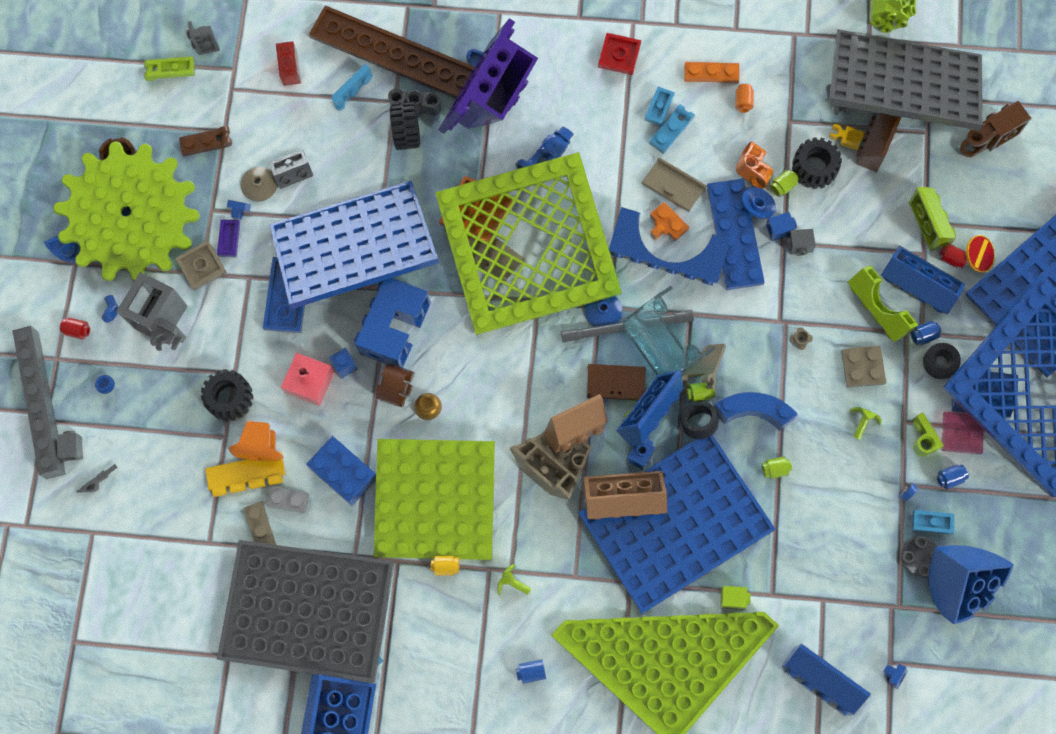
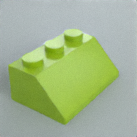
M918 187L910 198L909 205L929 250H937L944 245L952 244L956 239V233L948 222L947 212L941 206L939 194L935 192L934 188Z

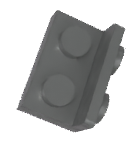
M188 21L186 34L188 39L191 40L193 49H196L199 55L220 51L219 43L211 26H201L195 29L192 22Z
M304 150L269 163L279 189L313 177V172Z

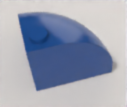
M963 545L935 547L929 569V587L937 609L952 624L962 623L973 618V613L980 608H987L995 600L993 595L1000 586H1005L1014 564L995 553L976 547Z

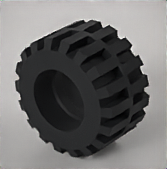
M415 103L391 104L390 121L394 147L396 150L419 148L421 142Z
M814 137L812 141L807 139L805 143L799 145L792 161V171L798 176L800 184L805 183L807 188L813 186L812 189H817L820 186L821 189L825 185H830L832 180H835L841 167L842 158H840L841 152L837 151L838 147L836 144L834 146L831 145L832 141L828 140L826 142L824 141L825 138L821 137L820 140H817V137ZM812 157L820 158L826 164V168L815 169L808 164L807 159Z
M223 369V373L218 370L215 372L216 375H209V381L205 380L203 383L205 388L201 387V392L203 393L201 400L204 402V407L217 419L221 418L223 421H228V419L235 421V417L239 419L243 417V412L247 414L249 411L247 407H251L253 404L251 402V399H253L251 392L253 390L246 379L240 373L237 374L234 370L229 372L227 369ZM235 387L237 389L236 397L232 402L228 404L218 403L219 393L224 388Z

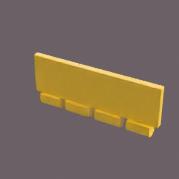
M246 459L205 468L208 490L212 491L213 497L227 495V487L230 488L231 494L246 491V483H249L250 490L265 487V479H268L269 485L283 483L282 476L286 475L283 459L276 462Z

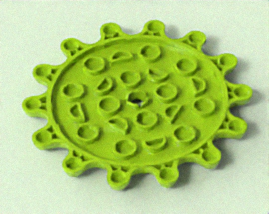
M112 142L109 145V156L104 160L97 159L90 152L85 153L81 158L85 172L81 176L65 174L61 179L62 184L70 190L71 195L67 201L56 202L53 206L54 213L65 216L69 221L68 227L59 232L58 240L63 244L75 242L79 245L80 252L75 258L77 266L86 267L93 261L99 262L102 266L101 277L105 281H112L116 273L121 269L128 270L131 279L135 281L140 272L145 274V268L150 264H154L161 271L167 272L172 268V262L169 258L170 250L173 248L188 250L192 246L191 239L183 233V227L187 223L197 222L200 218V213L196 209L188 208L184 200L194 192L195 185L188 180L177 182L174 179L173 173L178 167V161L175 158L169 157L162 163H155L151 156L152 147L147 143L141 144L136 154L127 155L121 143ZM123 207L131 208L129 216H122Z

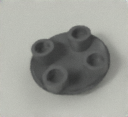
M923 536L914 537L907 541L901 552L902 563L906 570L915 576H929L935 547L938 546L932 540Z

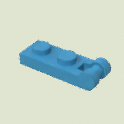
M364 64L333 94L332 101L336 110H343L345 103L351 97L356 96L363 85L371 81L373 75L368 65Z
M680 104L651 138L649 144L664 154L691 123L695 114L691 111L688 112ZM680 115L685 118L683 121L678 119Z

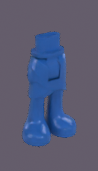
M562 126L559 131L556 130L551 135H548L543 140L542 145L536 150L537 152L528 161L520 159L515 163L517 169L538 164L542 158H546L545 161L561 157L570 144V139L574 135L573 132Z

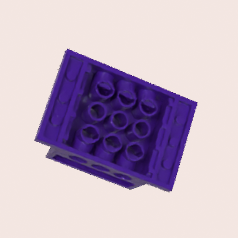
M509 18L490 40L438 131L445 134L447 130L451 131L457 123L468 129L490 125L502 121L512 106L516 105L520 98V92L526 88L529 82L526 79L536 64L538 57L510 40L515 31L512 28L515 21Z

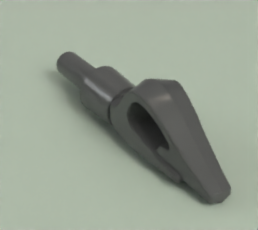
M114 464L106 471H101L95 478L87 482L76 492L92 493L98 491L99 483L108 478V475L118 467ZM90 486H95L94 489L88 490Z

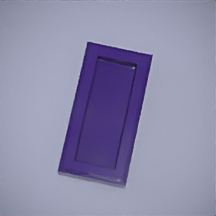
M221 219L217 248L218 256L237 257L240 231L239 220Z

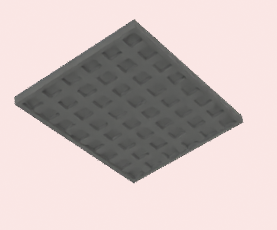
M837 29L829 104L980 131L982 127V54Z

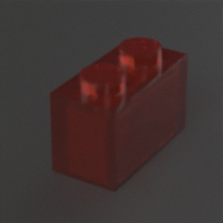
M294 41L276 43L279 77L283 86L300 84L298 53Z

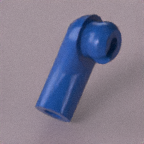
M108 295L104 298L108 307L101 318L105 323L113 321L118 314L116 311L119 307L113 295Z

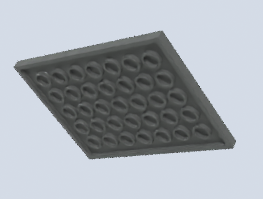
M239 540L217 660L375 683L395 562Z

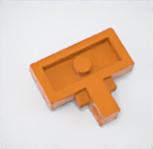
M665 202L661 203L650 213V217L655 221L654 225L656 226L650 234L654 240L662 234L665 236L669 234L677 241L690 228Z

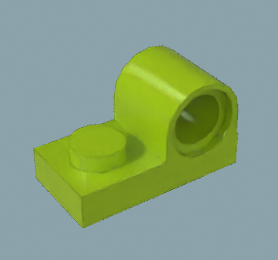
M924 412L912 419L914 429L917 433L921 434V437L913 444V450L918 456H928L944 446ZM921 442L928 444V450L921 447Z

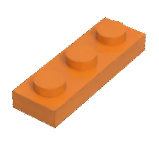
M685 62L684 82L739 83V63Z

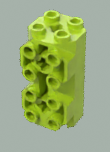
M871 0L869 23L875 28L881 29L882 33H889L892 30L907 27L909 18L916 15V0Z

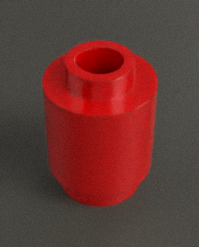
M950 243L948 246L944 245L939 253L941 261L955 268H963L967 262L966 251Z
M69 317L64 318L60 323V332L65 336L83 340L90 334L91 329L87 321Z

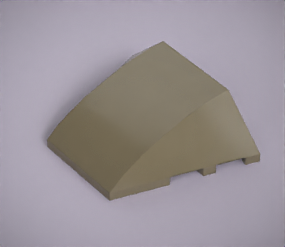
M544 432L532 439H527L517 446L510 447L515 460L525 474L550 495L567 500L572 495L592 448L586 442L581 444L577 442L565 452L561 450L555 453L543 435Z

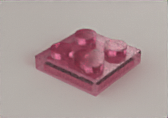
M945 411L942 423V444L944 446L941 448V451L983 454L984 429L969 414Z

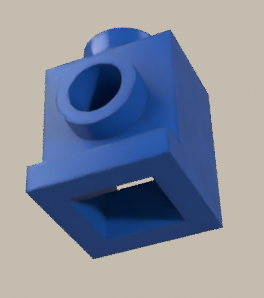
M648 439L642 446H633L626 461L644 470L655 450V447L652 446L653 442ZM643 448L646 452L641 454L638 450Z

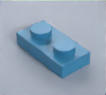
M658 86L644 120L662 126L675 92Z
M914 510L912 531L952 535L954 534L955 514Z

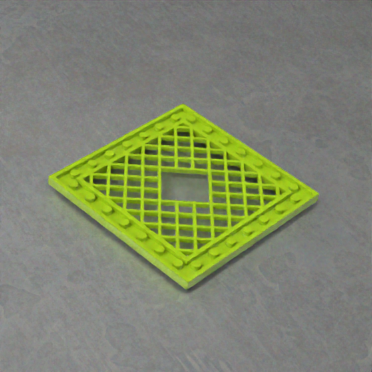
M579 152L435 192L476 336L622 294ZM567 177L568 182L561 178ZM555 180L551 187L543 184L545 182ZM557 181L567 185L563 193L554 189ZM537 185L533 192L525 189L527 187ZM540 186L549 190L545 198L536 195ZM569 187L573 199L565 195ZM519 190L515 197L507 194ZM522 191L531 195L527 203L518 200ZM551 192L560 196L556 205L547 200ZM501 195L497 203L489 199L491 197ZM504 196L513 200L509 208L500 205ZM533 197L542 201L538 210L529 206ZM563 198L572 203L568 211L559 207ZM483 200L479 208L471 204ZM486 201L495 205L490 214L482 210ZM515 202L524 206L520 215L511 211ZM545 203L554 208L550 216L541 212ZM465 205L460 213L459 206ZM574 205L576 207L578 216L570 213ZM468 206L477 210L472 219L464 215ZM497 207L506 211L502 220L493 216ZM527 208L536 213L532 221L523 217ZM556 210L566 214L562 222L552 218ZM479 212L488 216L484 225L475 221ZM509 213L518 218L514 226L505 222ZM538 215L548 219L544 227L534 223ZM568 216L577 220L573 229L564 224ZM462 218L470 221L466 230ZM491 218L500 223L496 231L487 227ZM520 220L553 236L536 268L503 251ZM550 221L559 225L555 234L546 229ZM579 223H581L584 234L576 231ZM473 224L482 228L478 236L469 232ZM502 225L512 229L507 238L498 233ZM562 227L571 231L567 240L558 236ZM484 230L494 234L489 243L480 238ZM573 233L582 237L578 246L569 242ZM467 235L475 239L471 247ZM496 236L505 240L501 249L492 245ZM555 239L564 242L560 251L551 247ZM585 240L589 252L581 248ZM478 241L487 245L483 254L474 250ZM567 245L576 249L572 258L563 253ZM489 248L498 251L494 260L485 256ZM549 250L558 254L554 263L545 259ZM579 251L588 255L584 264L575 260ZM472 253L480 256L476 265ZM501 254L510 258L506 267L497 262ZM561 256L570 260L566 269L557 265ZM590 257L594 266V270L586 266ZM483 259L492 263L488 272L479 268ZM513 260L522 264L518 273L509 269ZM543 261L551 265L548 274L538 270ZM572 262L581 266L577 275L568 271ZM495 265L504 269L499 278L490 274ZM525 266L533 270L529 279L520 275ZM554 267L563 272L559 280L550 276ZM584 269L593 273L589 282L580 277ZM478 271L485 274L482 282H480ZM506 271L515 275L511 284L502 280ZM536 272L545 277L541 286L532 281ZM566 274L575 278L571 287L562 283ZM488 276L497 281L493 290L484 285ZM597 276L598 281L592 282L594 277ZM518 278L527 282L523 291L514 287ZM548 279L557 283L553 292L544 288ZM578 280L585 283L583 285L574 287ZM500 283L509 287L505 296L496 292ZM530 284L539 288L535 297L525 293ZM559 285L566 288V290L556 292ZM483 289L491 292L487 300L485 299ZM512 289L520 293L516 302L507 298ZM541 290L548 293V295L538 297ZM493 294L502 298L498 308L489 303ZM523 295L531 299L524 302H520ZM505 300L513 304L506 307H502ZM488 306L493 308L494 310L489 311Z

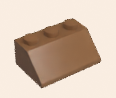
M599 394L550 418L543 435L555 453L561 450L565 452L577 442L581 444L588 440L590 436H598L604 432L608 420L602 396Z

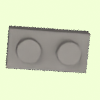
M270 487L266 506L305 514L309 494Z

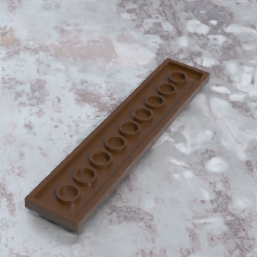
M326 5L323 7L309 33L311 39L453 98L458 97L474 69L472 65Z

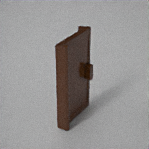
M588 364L587 398H593L600 394L603 399L639 400L645 392L646 367Z

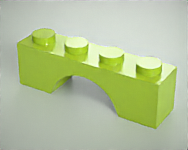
M871 265L862 268L847 281L851 291L861 299L862 305L872 313L874 320L883 327L889 339L894 342L898 341L918 326L907 310L893 311L883 304L879 294L882 278Z

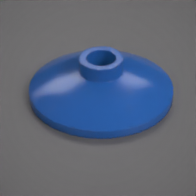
M757 187L747 188L743 192L741 197L742 204L751 215L760 219H767L774 215L776 203L768 192Z
M614 296L586 304V319L594 327L618 323L622 316L621 302ZM606 306L607 310L602 311L600 307Z

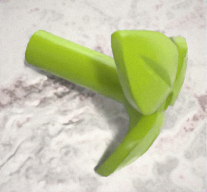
M854 407L849 410V412H859L862 414V418L853 436L861 440L870 419H875L879 425L882 423L879 415L865 408Z
M515 564L507 567L502 574V578L499 579L497 585L499 596L504 584H508L526 595L530 593L531 588L516 580L511 573V570L516 567Z

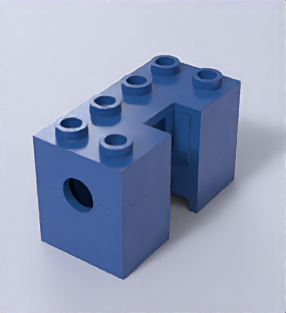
M390 278L379 282L376 298H372L369 305L371 309L368 315L364 316L362 320L363 327L360 332H357L354 342L360 355L386 365L393 364L404 367L413 344L407 342L409 334L391 328L390 324L394 318L421 328L431 301L428 291Z

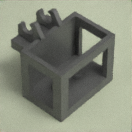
M140 272L116 312L133 329L149 336L150 344L156 346L157 351H162V344L170 345L171 343V349L176 350L179 343H183L186 339V336L176 325L188 307L174 288ZM143 286L150 295L137 314L128 308Z

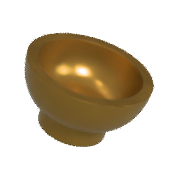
M424 393L416 399L414 410L419 418L432 420L440 414L442 403L435 394Z

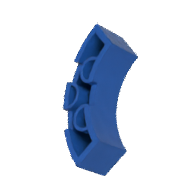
M758 392L734 394L714 405L718 417L724 424L740 417L757 416L773 424L779 431L798 415L792 407L782 400Z

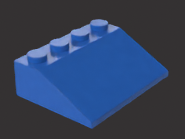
M312 674L301 734H368L376 684Z

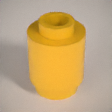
M435 556V559L431 560V572H434L435 576H454V574H459V558H454V556Z

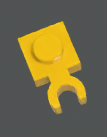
M834 124L832 130L837 131V134L830 132L829 138L832 140L840 139V145L857 151L865 132L849 126L846 127V130H843L840 125Z

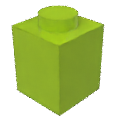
M723 586L721 588L720 608L745 610L751 602V593H747L748 587Z

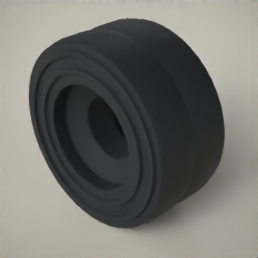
M948 343L934 344L923 357L924 369L930 376L936 379L951 377L961 364L958 350ZM937 357H945L947 364L944 366L939 365Z

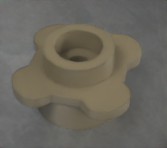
M802 327L798 328L797 332L790 336V342L795 343L800 350H804L807 343L813 340L812 335H809Z

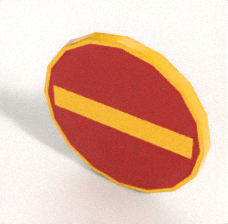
M975 235L967 243L966 259L974 271L986 272L994 264V247L992 242L983 235Z

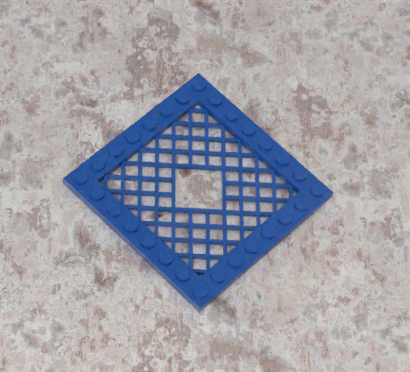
M1040 276L944 385L943 389L1051 497H1056V405L1031 406L1029 367H1056V364H1054V353H1056V350H1053V340H1056V336L1052 335V326H1056V323H1052L1051 317L1052 315L1056 319V288L1044 276ZM1038 312H1047V323H1039ZM1034 316V323H1028ZM1026 326H1035V337H1027ZM1039 326H1047L1048 336L1040 337ZM1022 330V337H1016ZM1014 340H1023V351H1015ZM1027 340L1036 341V350H1028ZM1040 340H1048L1049 350L1040 349ZM1010 344V351H1004ZM1036 353L1037 364H1028V354ZM1041 353H1049V364H1041ZM1002 354H1011V365H1003ZM1015 354H1023L1024 364H1016ZM998 358V365H992ZM1017 367H1024L1025 378H1016ZM990 368H998L999 379L990 378ZM1003 368H1011L1012 378H1003ZM986 372V379H980V377ZM1012 381L1013 392H1004V382ZM1017 381H1025V392H1017ZM978 382H986L987 393H978ZM991 382H999V393H991ZM1000 395V406L992 407L991 396ZM1004 395H1013V406H1005ZM1017 395H1026V406H1018ZM981 396H987V402ZM1052 408L1053 419H1044V409ZM995 409H1001V416L995 411ZM1005 409H1014V420H1006ZM1018 409H1026L1027 420H1019ZM1031 409H1039L1040 420H1032ZM1045 422H1053V433H1045ZM1008 423H1014L1015 430ZM1019 423H1027L1028 434H1019ZM1032 423H1040V434H1032ZM1041 436V447L1033 448V437ZM1045 436H1054V447H1046ZM1022 437H1028V443ZM1035 450H1042V457ZM1046 450H1054L1055 461H1047Z

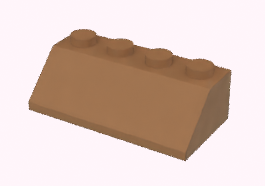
M662 471L584 477L588 519L667 513V492Z

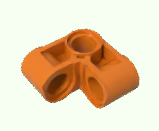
M750 141L743 150L735 169L739 176L745 178L752 185L764 189L773 175V169L762 162L767 151L753 141Z

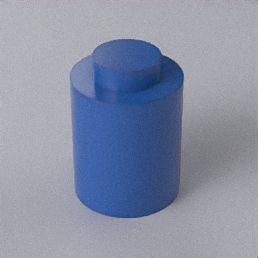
M543 659L520 663L519 668H516L517 680H522V684L545 680L546 674Z

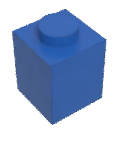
M790 212L768 218L766 227L771 241L786 238L791 230L797 228L796 220L794 217H791Z
M346 348L329 357L341 379L358 370Z

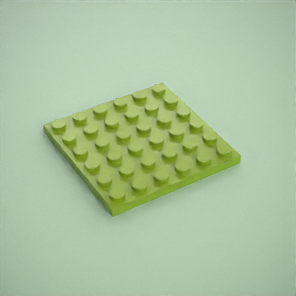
M377 439L373 557L435 559V556H454V558L492 560L495 441Z

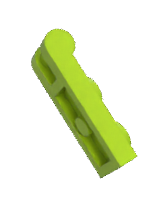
M193 56L145 60L144 68L146 72L144 73V79L153 81L161 78L195 76V59Z

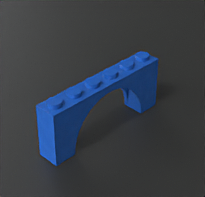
M621 207L609 246L612 256L623 258V255L630 257L632 262L638 264L641 261L648 262V267L659 269V266L666 268V272L675 275L678 271L684 273L685 278L695 280V277L703 279L702 283L713 286V283H718L731 239L712 234L708 245L694 258L684 262H667L654 256L644 245L639 230L641 213Z

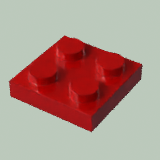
M606 33L598 68L633 75L642 40Z

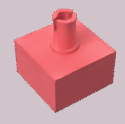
M296 353L281 388L286 394L320 406L335 371L328 364Z

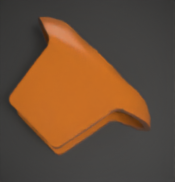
M247 421L239 442L228 448L233 456L240 459L276 462L284 458L280 452L276 451V432L270 430L269 423Z

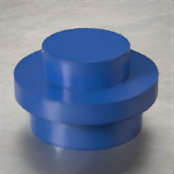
M102 375L95 382V388L101 394H108L115 387L114 379L109 375Z

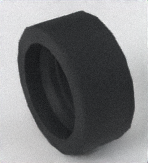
M696 401L684 407L680 416L684 433L693 439L708 438L718 428L717 412L710 403L705 401ZM705 413L711 417L710 422L702 427H693L688 424V420L695 414Z

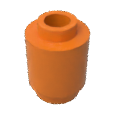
M740 84L738 89H736L735 108L739 112L747 113L754 107V90L750 84Z

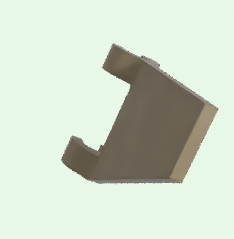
M725 344L707 345L683 371L682 391L688 389L689 377L702 376V383H707L706 389L715 388L716 373L726 348Z

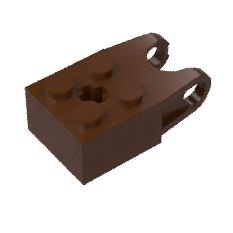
M1019 101L1013 104L1008 103L1001 108L1000 112L989 114L986 120L982 122L980 131L972 129L968 132L967 139L960 145V152L965 157L970 158L986 149H989L991 152L1021 134L1032 118ZM970 144L974 147V151L967 152L964 146Z

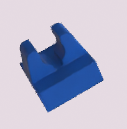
M228 200L227 207L232 208V218L242 219L244 211L250 212L251 204Z
M901 664L897 668L887 665L883 671L884 675L890 678V685L896 689H899L908 673L907 667Z

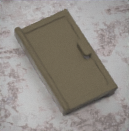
M660 157L657 158V162L641 183L690 212L707 187L704 183Z
M496 237L492 243V245L496 246L499 249H501L502 245L504 244ZM471 238L469 239L470 247L473 245L475 241ZM477 242L474 250L483 254L487 246ZM507 245L505 246L503 251L524 262V258ZM489 248L485 256L494 260L498 251ZM472 253L474 261L477 264L480 259V256ZM501 254L497 262L506 267L510 258ZM483 259L479 266L488 272L492 263ZM513 260L509 269L515 271L520 263ZM495 265L490 274L499 278L504 269ZM506 271L502 280L506 282L512 274Z

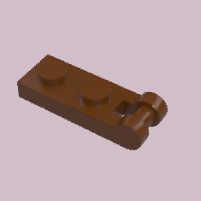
M222 126L216 130L179 137L183 157L232 146V139L229 138L230 128Z

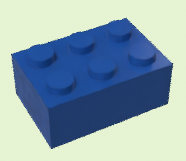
M333 435L306 463L311 471L351 506L376 481V473Z

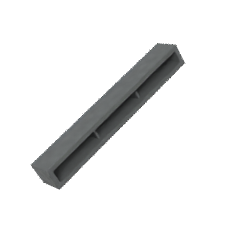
M32 326L12 330L38 473L45 479L65 475L64 462L57 458L58 430L39 332Z

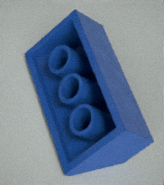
M900 245L881 273L885 281L898 285L905 293L913 294L922 303H928L937 312L947 315L959 299L965 283Z
M675 370L657 375L616 431L631 447L644 445L648 441L650 433L659 426L661 418L668 414L672 403L679 399V394L683 390L682 372Z
M802 643L795 646L782 665L786 669L784 672L793 679L795 677L800 679L803 687L809 691L815 690L820 694L818 697L827 704L833 703L837 706L836 710L844 716H847V714L849 716L854 715L871 695L870 692Z

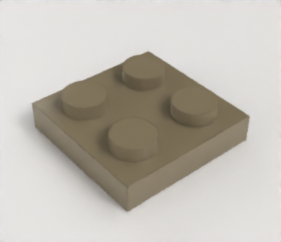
M208 240L175 258L194 291L227 273Z
M881 346L841 350L846 388L886 384Z

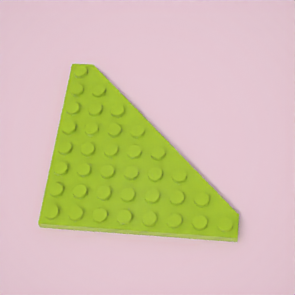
M765 612L564 620L551 636L656 734H686L780 625Z

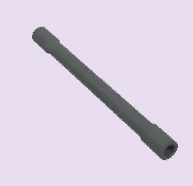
M687 310L669 315L585 329L561 331L562 343L582 338L673 323L679 324L694 321L692 310Z

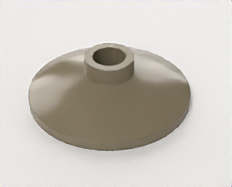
M254 167L248 170L241 180L243 194L252 201H265L272 197L277 189V182L272 171L265 167ZM260 179V183L256 184L255 181Z

